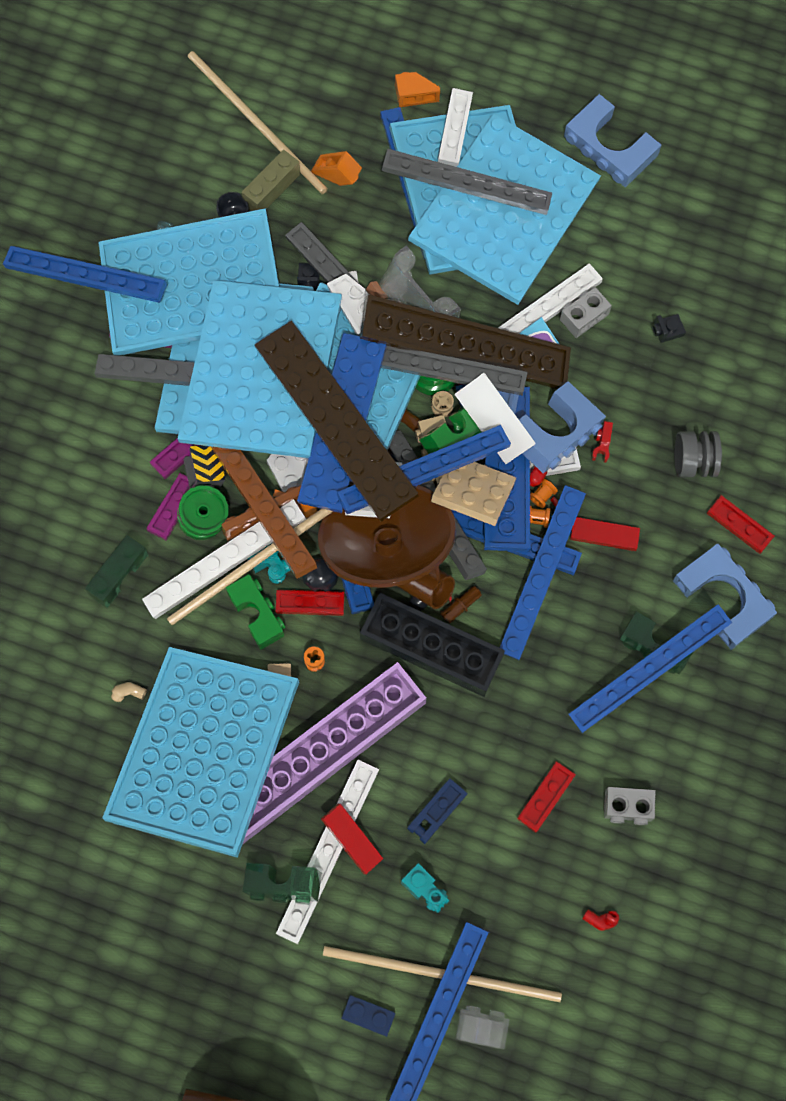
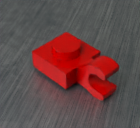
M604 421L603 428L596 435L599 447H596L592 453L593 461H595L599 453L604 455V463L608 461L613 427L612 422Z

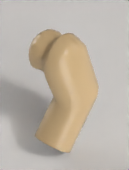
M126 682L112 689L111 698L116 702H121L124 696L132 695L143 700L147 689L134 683Z

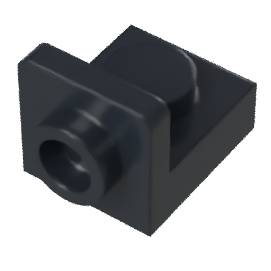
M299 263L297 285L309 286L317 290L320 283L319 273L309 263Z
M679 314L666 318L658 315L652 324L653 333L656 337L658 336L660 343L683 337L686 334Z

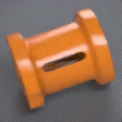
M544 479L536 491L530 493V500L536 506L544 508L547 500L552 494L555 495L558 490L550 481Z
M530 506V523L543 525L544 528H548L550 508L542 510Z
M309 647L304 653V663L308 670L316 672L322 669L325 664L324 653L318 647ZM314 655H317L318 660H315L314 663H311L310 658H313Z

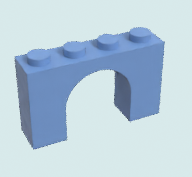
M599 94L566 125L564 137L570 144L579 148L585 157L591 158L601 170L609 173L615 182L621 183L626 187L659 155L661 144L648 133H645L628 149L614 151L604 147L598 141L596 133L612 118L615 106Z
M570 382L565 383L556 390L548 403L568 424L570 428L569 435L562 437L550 435L543 431L527 415L519 419L536 443L522 454L543 474L550 468L554 470L561 463V459L564 456L569 458L578 445L582 447L589 440L591 434L595 436L603 428L602 422L606 416Z
M716 544L679 572L673 579V582L687 598L711 581H724L737 590L741 599L740 612L731 619L732 624L718 633L719 637L732 650L771 620L777 612L775 611L774 604L769 599H765L760 593L758 585L753 581L751 582L745 576L744 569L739 564L736 565L733 562L728 550Z

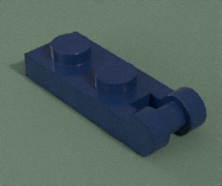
M449 779L407 829L412 834L415 832L420 837V841L426 844L468 793L453 780ZM424 820L431 825L428 830L420 825Z

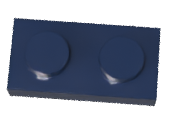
M350 995L341 1019L387 1037L396 1013Z

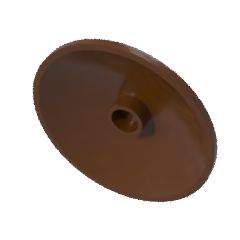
M420 485L415 486L414 488L418 492L419 497L393 513L390 518H386L381 522L377 517L345 515L344 509L342 513L333 511L323 518L318 532L320 553L326 565L339 577L366 587L383 588L397 586L433 609L441 608L451 597L455 587V580L452 576L440 570L439 565L446 559L453 547L456 536L455 519L451 509L431 502L434 494L433 491Z

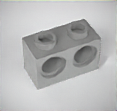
M595 287L590 291L586 290L581 293L578 300L574 303H567L562 308L560 321L577 338L607 317L612 305ZM593 303L597 307H590L588 304ZM572 315H577L581 319H574Z
M608 787L605 790L604 818L610 819L611 823H624V820H633L636 825H648V822L655 819V790ZM614 800L620 801L623 804V811L618 812L614 810L612 802ZM637 802H642L646 805V813L637 811Z

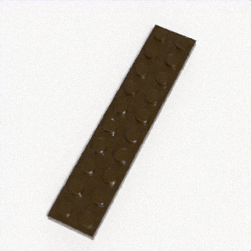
M369 294L365 297L360 339L386 344V346L398 349L423 351L527 372L526 381L559 389L568 381L571 347Z
M292 320L254 344L258 353L380 522L419 497L416 489Z

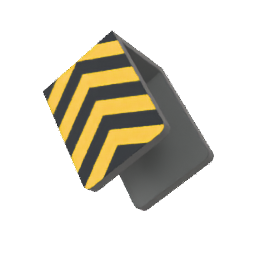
M191 446L189 448L191 456L184 458L189 488L200 485L210 486L219 490L225 481L223 467L210 446Z

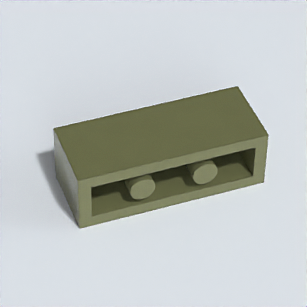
M283 149L241 192L243 199L248 202L249 209L251 211L267 209L300 175L299 161Z

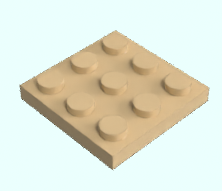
M473 462L444 474L432 496L431 502L495 526L512 491L516 477Z

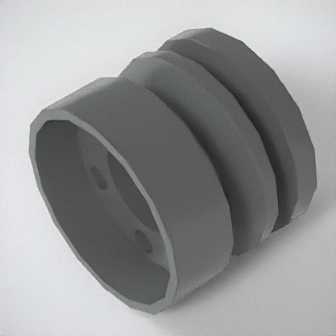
M678 431L675 440L674 459L676 474L679 478L694 477L697 468L701 477H707L708 474L709 477H718L722 462V447L718 431H710L709 434L706 431H701L698 441L694 431Z

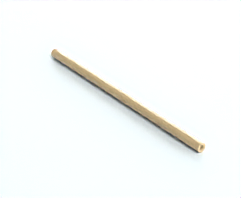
M191 51L188 54V58L280 152L284 149L300 163V173L321 194H324L328 188L194 51Z
M320 509L293 529L299 536L333 511ZM273 543L169 616L167 618L169 623L174 625L225 589V587L277 552L278 550Z
M324 946L323 956L442 979L445 972L444 969ZM470 975L467 982L469 985L555 1002H561L562 997L561 992Z

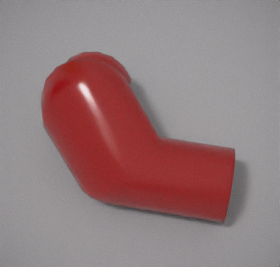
M534 465V469L530 473V486L540 485L547 475V471L543 474Z
M588 909L582 919L596 929L603 931L614 928L620 918L619 914L615 911H609L598 916Z

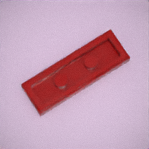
M722 495L707 512L709 516L759 554L775 537V535Z
M576 517L571 530L570 540L637 551L640 528Z
M277 590L275 612L276 614L344 616L345 593Z
M556 761L517 820L537 833L576 774Z
M338 803L321 818L322 822L363 874H367L383 860V857L341 804Z

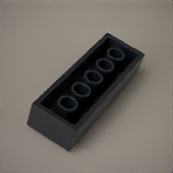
M379 593L360 632V640L482 697H485L505 653V650L382 593Z

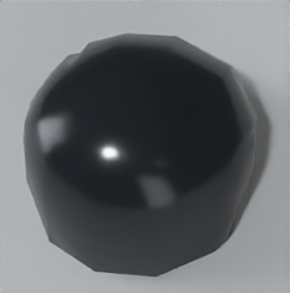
M238 192L225 193L217 200L216 209L219 218L249 212L248 202Z
M314 558L317 568L303 575V582L313 591L317 589L330 591L337 584L339 576L326 565L323 558Z

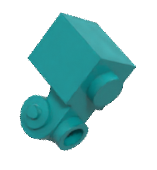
M260 550V551L257 552L256 554L252 555V556L249 557L247 560H250L252 557H254L255 555H257L258 553H260L262 550ZM279 551L253 568V571L257 573L268 567L269 579L275 584L282 583L286 578V573L291 571L285 560H280L277 554Z
M419 863L401 880V884L417 900L423 897L427 903L426 907L433 912L439 913L441 908H444V905L449 902L446 891L440 890L434 885L435 879Z

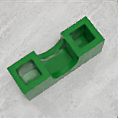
M464 407L449 417L454 425V433L444 423L419 439L428 454L482 433Z
M248 574L225 587L229 598L238 612L248 607L259 611L258 619L248 625V628L260 650L284 637L283 629L285 625L279 616L275 618L271 610L274 607L268 597L264 599L260 591L263 589L257 579L252 580Z

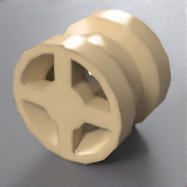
M446 391L434 394L431 409L435 416L444 415V417H447L451 414L454 403L453 396Z

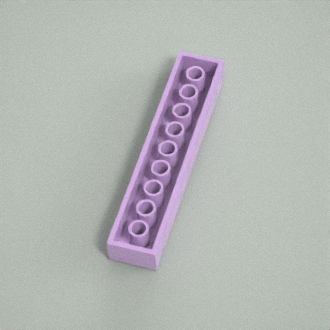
M398 662L273 756L243 844L426 704V697Z

